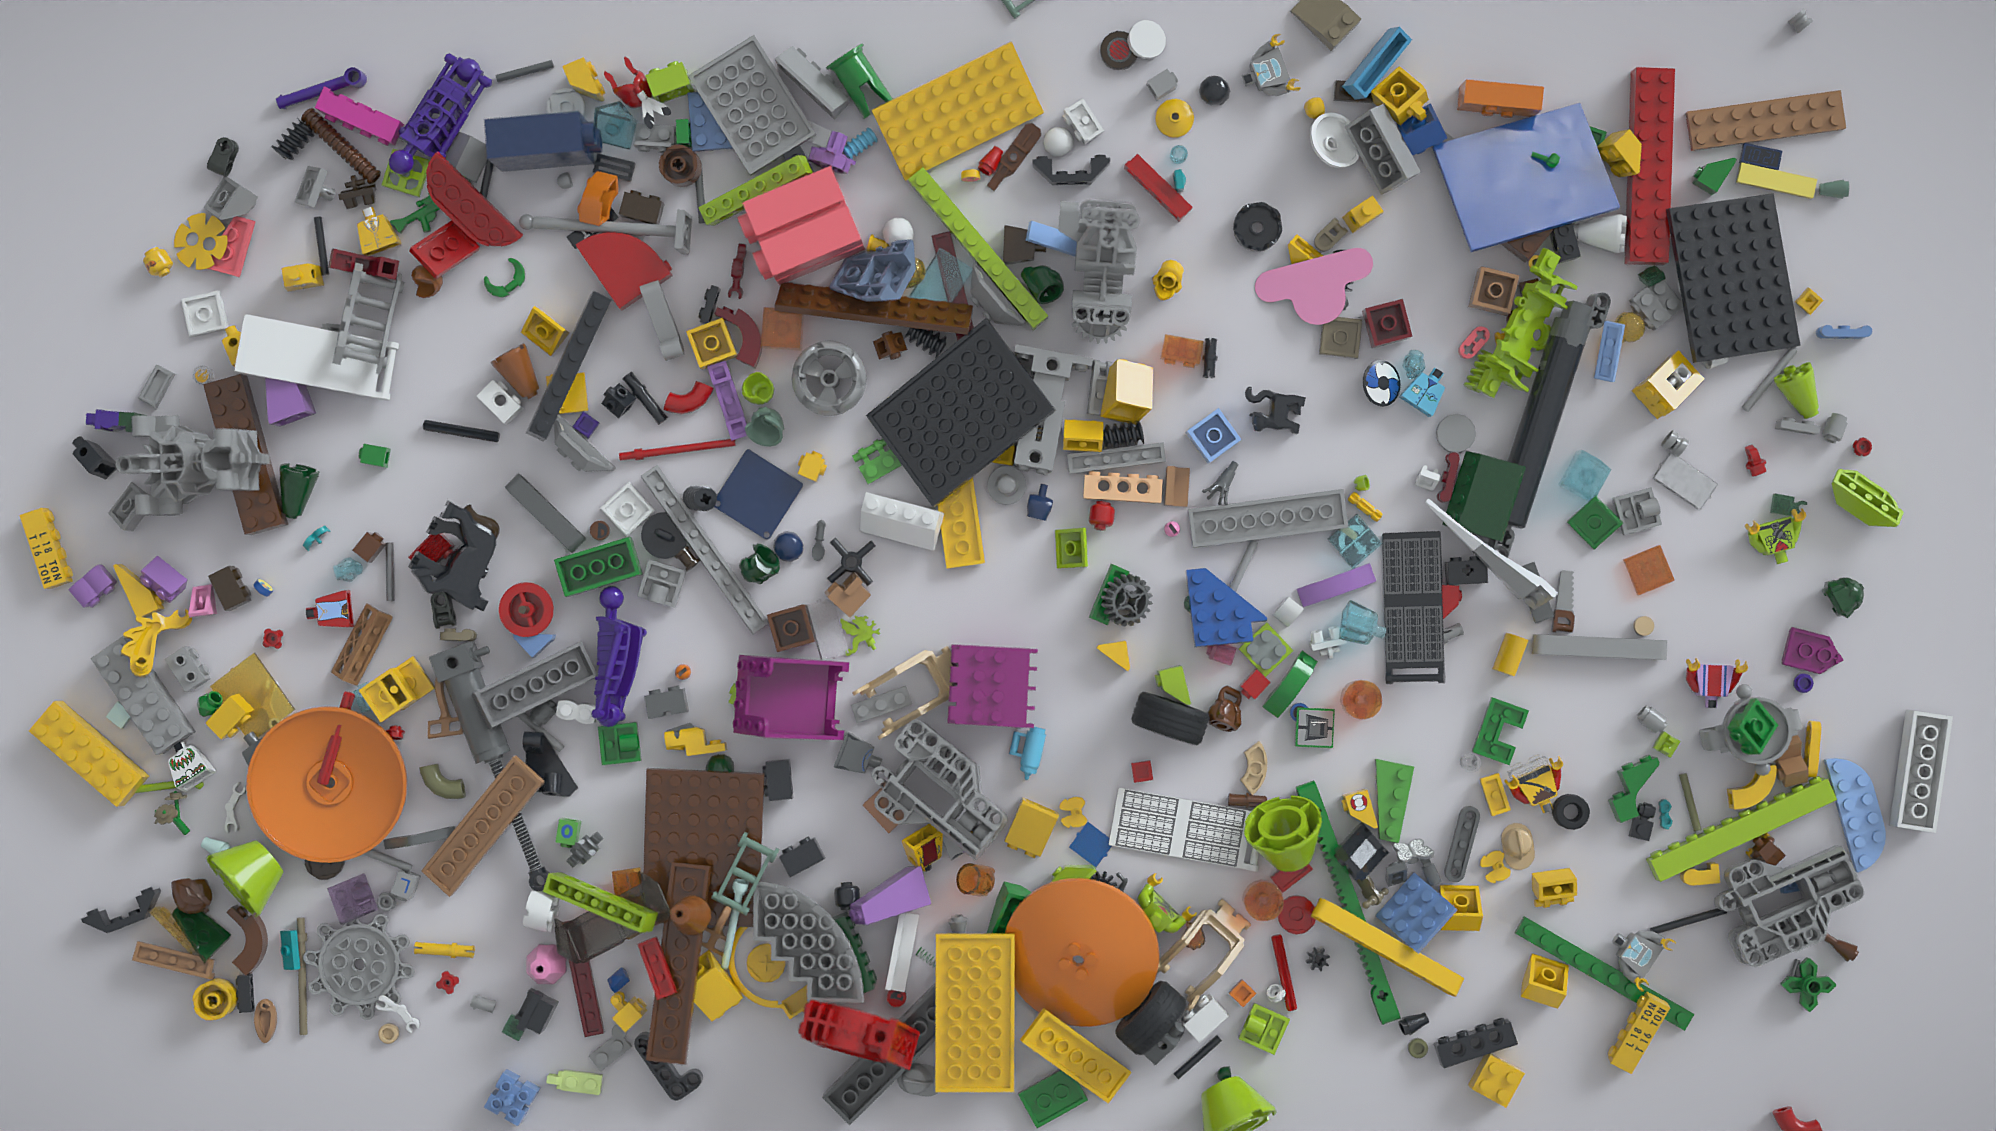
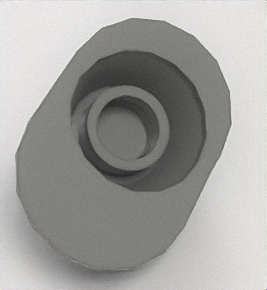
M912 1063L910 1071L905 1070L897 1078L899 1087L909 1094L926 1097L938 1093L935 1092V1067Z

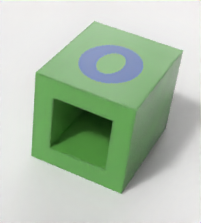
M568 818L559 819L555 842L560 843L561 847L572 848V845L578 843L581 821Z

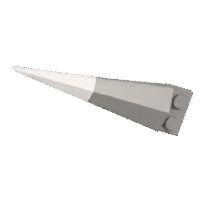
M1428 499L1425 502L1518 599H1523L1533 610L1550 601L1558 594L1543 578L1514 563L1482 542L1431 500Z

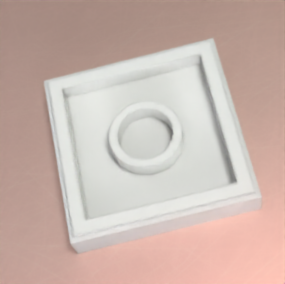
M218 290L181 299L189 337L222 331L228 327L221 291Z
M630 482L625 484L600 508L626 537L656 511Z

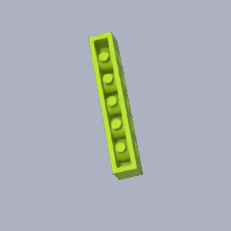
M797 155L698 208L706 225L715 226L744 211L745 208L742 202L810 175L813 171L806 156Z
M562 872L548 873L543 892L637 932L653 931L658 912Z

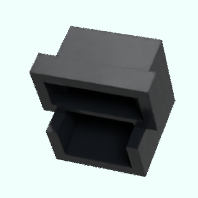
M530 988L521 1009L515 1016L516 1019L520 1020L516 1028L521 1031L528 1028L541 1034L546 1029L559 1001Z

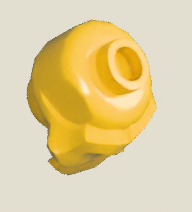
M1166 260L1162 263L1158 273L1153 277L1154 290L1160 300L1170 299L1174 296V293H1178L1182 289L1181 281L1184 269L1177 261Z

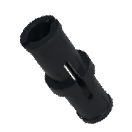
M1205 338V353L1202 356L1204 361L1203 378H1215V361L1218 360L1216 356L1217 339L1211 338V340L1210 338Z

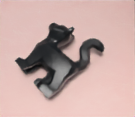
M1252 387L1246 388L1245 397L1251 403H1259L1266 397L1270 399L1268 416L1261 412L1250 413L1249 416L1252 417L1254 431L1261 432L1265 428H1271L1274 430L1289 429L1292 434L1296 435L1299 433L1300 425L1290 421L1287 417L1290 410L1295 415H1301V407H1304L1306 397L1284 395L1270 390H1262L1254 396L1252 394Z

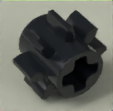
M1313 947L1314 951L1312 953L1307 952L1309 959L1305 962L1307 964L1312 963L1311 970L1317 967L1322 971L1324 965L1329 966L1326 959L1330 958V956L1327 954L1323 955L1325 952L1324 948L1317 951L1316 947ZM1316 955L1322 957L1319 960L1320 963H1316L1315 961H1313L1316 959Z

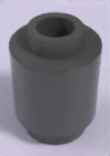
M548 700L534 707L530 712L529 719L538 727H541L543 724L545 725L556 713L557 709L555 707L557 704L553 700Z

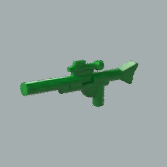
M429 195L416 202L418 207L423 206L425 203L424 207L404 218L391 220L390 223L396 227L399 233H402L408 224L418 219L421 222L423 232L427 233L431 231L429 223L436 218L435 212L440 210V208Z

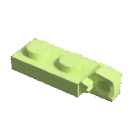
M564 1069V1071H558V1074L549 1073L546 1083L557 1085L556 1089L600 1095L603 1074Z

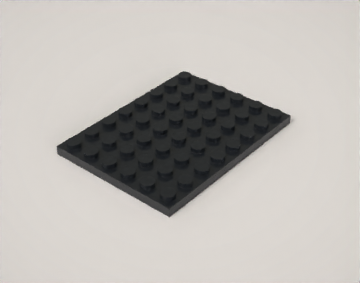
M1774 193L1666 209L1693 363L1801 346Z
M985 318L969 331L968 335H964L866 416L932 507H936L1054 413L1056 409L989 320Z

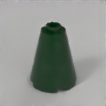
M284 463L279 468L282 513L286 514L285 517L297 519L298 516L303 514L320 472H316L315 468L296 464L294 467H289L290 463Z

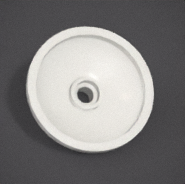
M1325 113L1315 119L1311 126V145L1317 156L1327 165L1334 168H1347L1360 157L1345 129V126L1351 122L1342 115Z

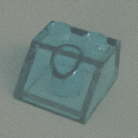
M1579 450L1575 453L1558 485L1589 501L1599 494L1612 469L1595 456L1584 450Z

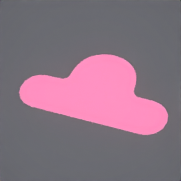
M1352 248L1276 268L1262 273L1257 278L1255 291L1257 296L1266 302L1289 299L1302 320L1315 325L1326 324L1336 319L1344 308L1346 300L1345 285L1367 277L1373 268V259L1367 250Z

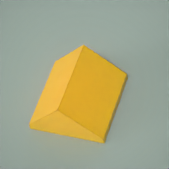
M536 306L532 308L521 330L523 335L550 356L554 354L570 333Z

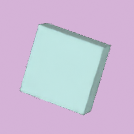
M117 701L106 716L107 719L121 729L131 719L120 701Z

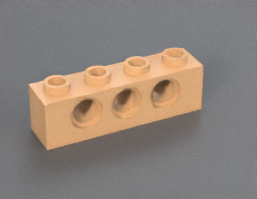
M1089 471L1088 475H1084L1083 499L1161 503L1163 479H1158L1157 475H1147V478H1139V474H1127V477H1119L1120 473H1108V476H1100V472ZM1100 481H1106L1109 484L1107 491L1099 490L1098 483ZM1125 482L1128 485L1127 492H1120L1117 488L1118 483ZM1139 483L1146 484L1147 492L1145 494H1140L1137 491Z

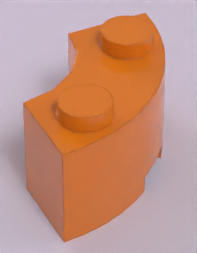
M597 171L592 177L588 178L581 202L577 208L580 222L600 226L609 219L612 202L618 195V176Z

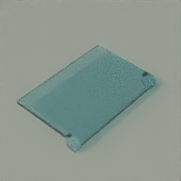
M940 248L909 297L952 303L972 273V268Z

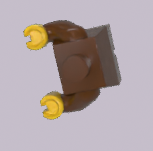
M1765 833L1764 836L1761 835V839L1759 837L1754 838L1753 843L1755 845L1745 852L1749 858L1754 860L1760 859L1761 862L1774 866L1786 856L1780 848L1773 844L1775 839L1768 833Z

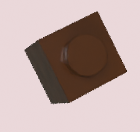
M366 532L352 551L366 562L372 563L386 544L382 541L384 538L378 533Z

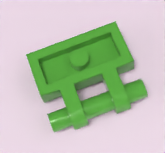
M883 438L880 440L876 439L872 445L865 449L862 447L856 454L852 455L855 462L861 459L865 462L864 465L858 468L868 485L902 466L891 449L885 452L883 447L887 444ZM878 450L880 455L870 461L868 455Z

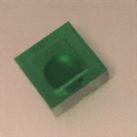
M1655 265L1646 268L1638 274L1639 280L1648 288L1666 279L1664 272Z
M511 1014L502 1033L519 1042L525 1030L521 1031L516 1028L520 1020Z

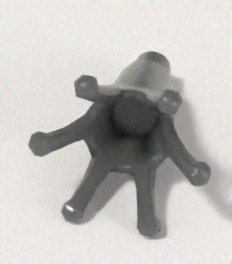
M1232 461L1215 483L1202 490L1203 493L1207 491L1211 493L1207 496L1208 500L1219 491L1218 505H1222L1223 496L1224 504L1228 505V491L1235 476V470L1239 465L1238 463Z

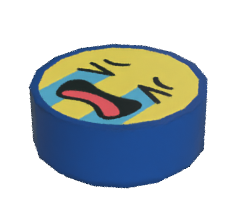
M260 578L253 584L254 588L263 596H270L273 592L271 585Z

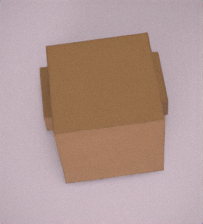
M854 572L841 585L834 582L824 592L848 617H851L871 596L870 592L862 585L863 581Z

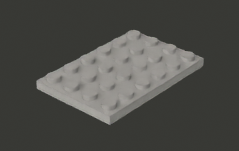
M755 35L688 75L750 176L782 157L784 153L816 136L812 126Z

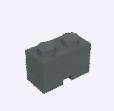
M679 686L668 687V691L662 693L660 689L649 691V695L644 696L648 719L666 716L667 711H671V715L689 711L685 688L680 689Z

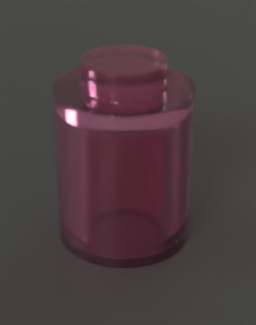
M1230 645L1208 646L1206 654L1209 655L1208 659L1231 666L1236 653V647Z

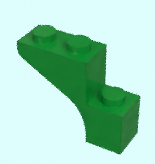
M1646 755L1639 759L1640 762L1635 764L1632 762L1626 763L1621 766V770L1617 771L1626 792H1617L1612 795L1613 798L1608 800L1617 822L1623 823L1639 816L1636 808V796L1660 764L1658 757Z

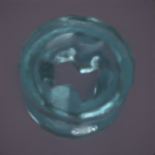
M1182 145L1173 147L1170 152V158L1176 164L1185 162L1188 156L1187 149ZM1176 150H1179V152L1183 151L1182 159L1174 157Z

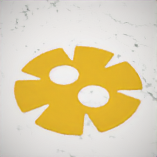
M205 213L191 215L187 218L191 229L181 223L176 231L174 247H185L176 255L187 267H190L196 258V270L207 269L214 265L211 254L220 260L226 251L227 235L216 236L225 230V227L213 215L207 224H205ZM191 232L196 233L199 238L194 246H190L186 242V237ZM207 237L214 238L216 242L212 250H206L203 247V241Z

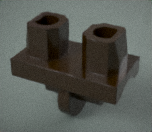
M352 175L351 182H346L345 187H352L353 189L341 191V194H338L339 200H343L347 209L358 206L356 200L358 196H362L364 205L373 204L376 202L374 193L377 190L376 185L359 187L360 185H365V180H358L356 175Z

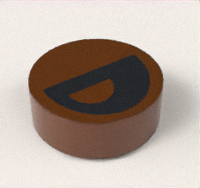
M596 521L590 527V534L596 540H604L610 534V527L604 521Z

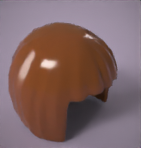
M423 265L415 267L412 271V279L418 285L416 296L429 298L440 291L443 284L442 276L435 279Z

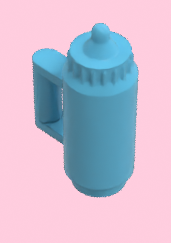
M1030 728V730H1027V734L1014 731L1009 754L1021 757L1020 771L1024 772L1025 780H1028L1031 774H1036L1040 766L1046 739V729ZM1021 736L1026 737L1022 754L1017 753Z

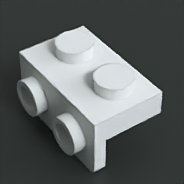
M1084 99L1064 109L1063 113L1065 115H1063L1065 122L1068 126H1073L1075 129L1073 133L1079 142L1083 141L1084 145L1104 132V129Z

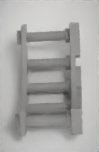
M355 262L348 295H351V299L346 298L333 363L341 365L342 358L346 359L348 357L377 364L376 374L380 375L381 369L386 368L388 357H385L389 330L398 293H402L405 282L401 281L402 274L399 273L396 282L367 275L366 272L362 271L363 264ZM367 282L394 289L391 303L360 296V293H357L359 283ZM360 303L388 310L386 324L356 317V314H352L354 304L358 305ZM353 324L384 331L382 343L351 336V333H348L349 325L353 326ZM351 343L379 350V357L349 350V347H345V345Z

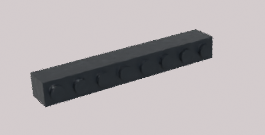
M595 291L590 294L526 434L543 442L547 439L612 299Z

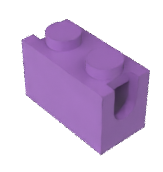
M158 555L141 570L142 575L139 578L141 583L147 588L150 587L160 599L166 600L169 603L186 589L188 579Z

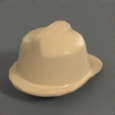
M1520 823L1508 825L1501 835L1504 858L1511 868L1523 870L1528 868L1535 858L1532 834L1525 825Z

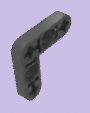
M455 826L384 839L385 849L401 848L445 839L454 831Z

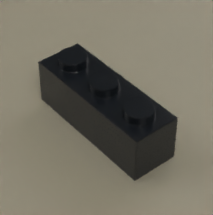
M253 974L247 976L239 975L236 978V985H238L236 992L238 998L237 1009L239 1013L255 1011Z

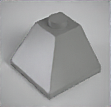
M223 177L204 208L219 219L224 220L247 214L256 205L258 196L229 177Z

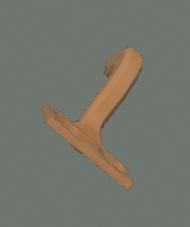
M435 678V692L441 715L439 720L428 721V739L463 734L462 727L458 731H450V723L459 720L458 717L452 718L450 716L444 694L445 683L444 681L438 683L437 678ZM441 724L440 733L430 734V727L432 725Z
M729 906L724 907L714 927H706L705 931L709 932L711 936L707 943L702 941L701 945L722 957L724 952L716 949L715 944L719 938L726 941L723 928L731 913V907Z

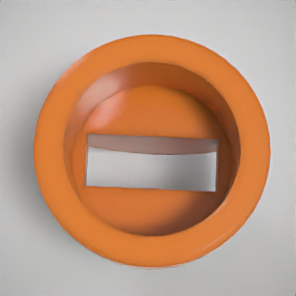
M681 664L676 667L675 675L680 680L688 679L691 675V669L688 665ZM686 668L687 671L679 676L678 673Z

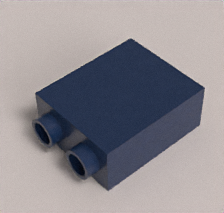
M579 111L484 119L487 159L502 172L594 164V153H601L603 150L600 129H596L594 122H588Z

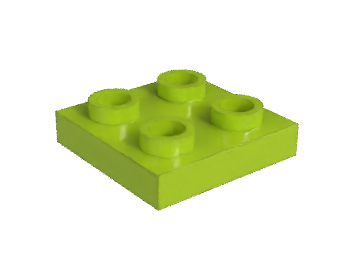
M1253 1003L1238 1039L1275 1055L1290 1018L1257 1003Z

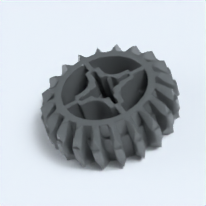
M1121 574L1120 579L1113 577L1114 583L1107 582L1109 589H1103L1104 592H1107L1106 596H1101L1105 600L1101 604L1102 607H1106L1103 611L1104 614L1108 615L1109 620H1114L1115 624H1121V626H1127V624L1134 626V622L1141 623L1140 617L1145 619V611L1150 612V609L1147 608L1148 605L1153 604L1152 601H1149V598L1153 596L1151 593H1148L1151 588L1145 586L1146 581L1140 580L1139 576L1128 574L1126 577V575ZM1133 585L1136 590L1129 592L1125 589V586ZM1125 608L1129 611V614L1121 615L1117 610Z

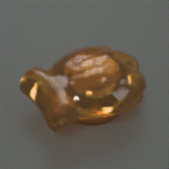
M1186 922V930L1192 924L1191 922ZM1203 925L1188 943L1187 948L1196 950L1205 944Z

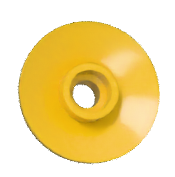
M1170 99L1159 106L1155 121L1161 133L1168 137L1177 138L1184 136L1190 131L1194 122V114L1191 107L1185 101ZM1172 114H1177L1179 119L1173 120Z

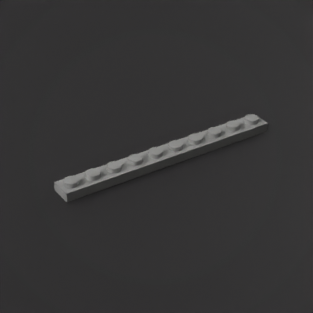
M658 465L641 475L645 484L750 632L754 635L767 626L769 622Z

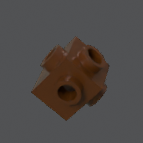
M888 331L881 334V338L873 341L879 360L890 357V360L901 357L902 352L908 350L902 332L893 333V331Z

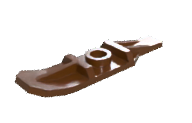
M1033 123L1025 124L1001 157L997 166V172L987 184L990 189L995 191L1004 178L1015 173L1042 136L1039 127ZM1012 153L1017 155L1016 160L1010 159Z

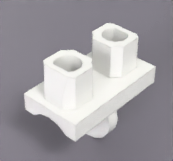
M1339 626L1328 628L1330 637L1324 639L1321 630L1311 631L1309 646L1312 648V651L1319 650L1320 656L1328 655L1329 660L1334 659L1333 653L1340 652L1337 645L1347 643L1346 637L1342 634Z

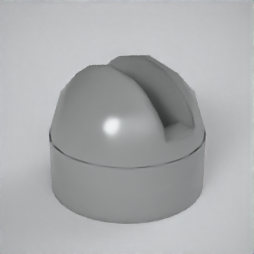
M568 172L559 175L557 183L561 188L568 189L573 187V182Z

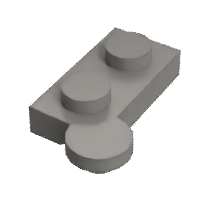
M618 1024L612 1028L613 1037L589 1055L600 1071L632 1047L629 1041L625 1039L627 1031L624 1032Z

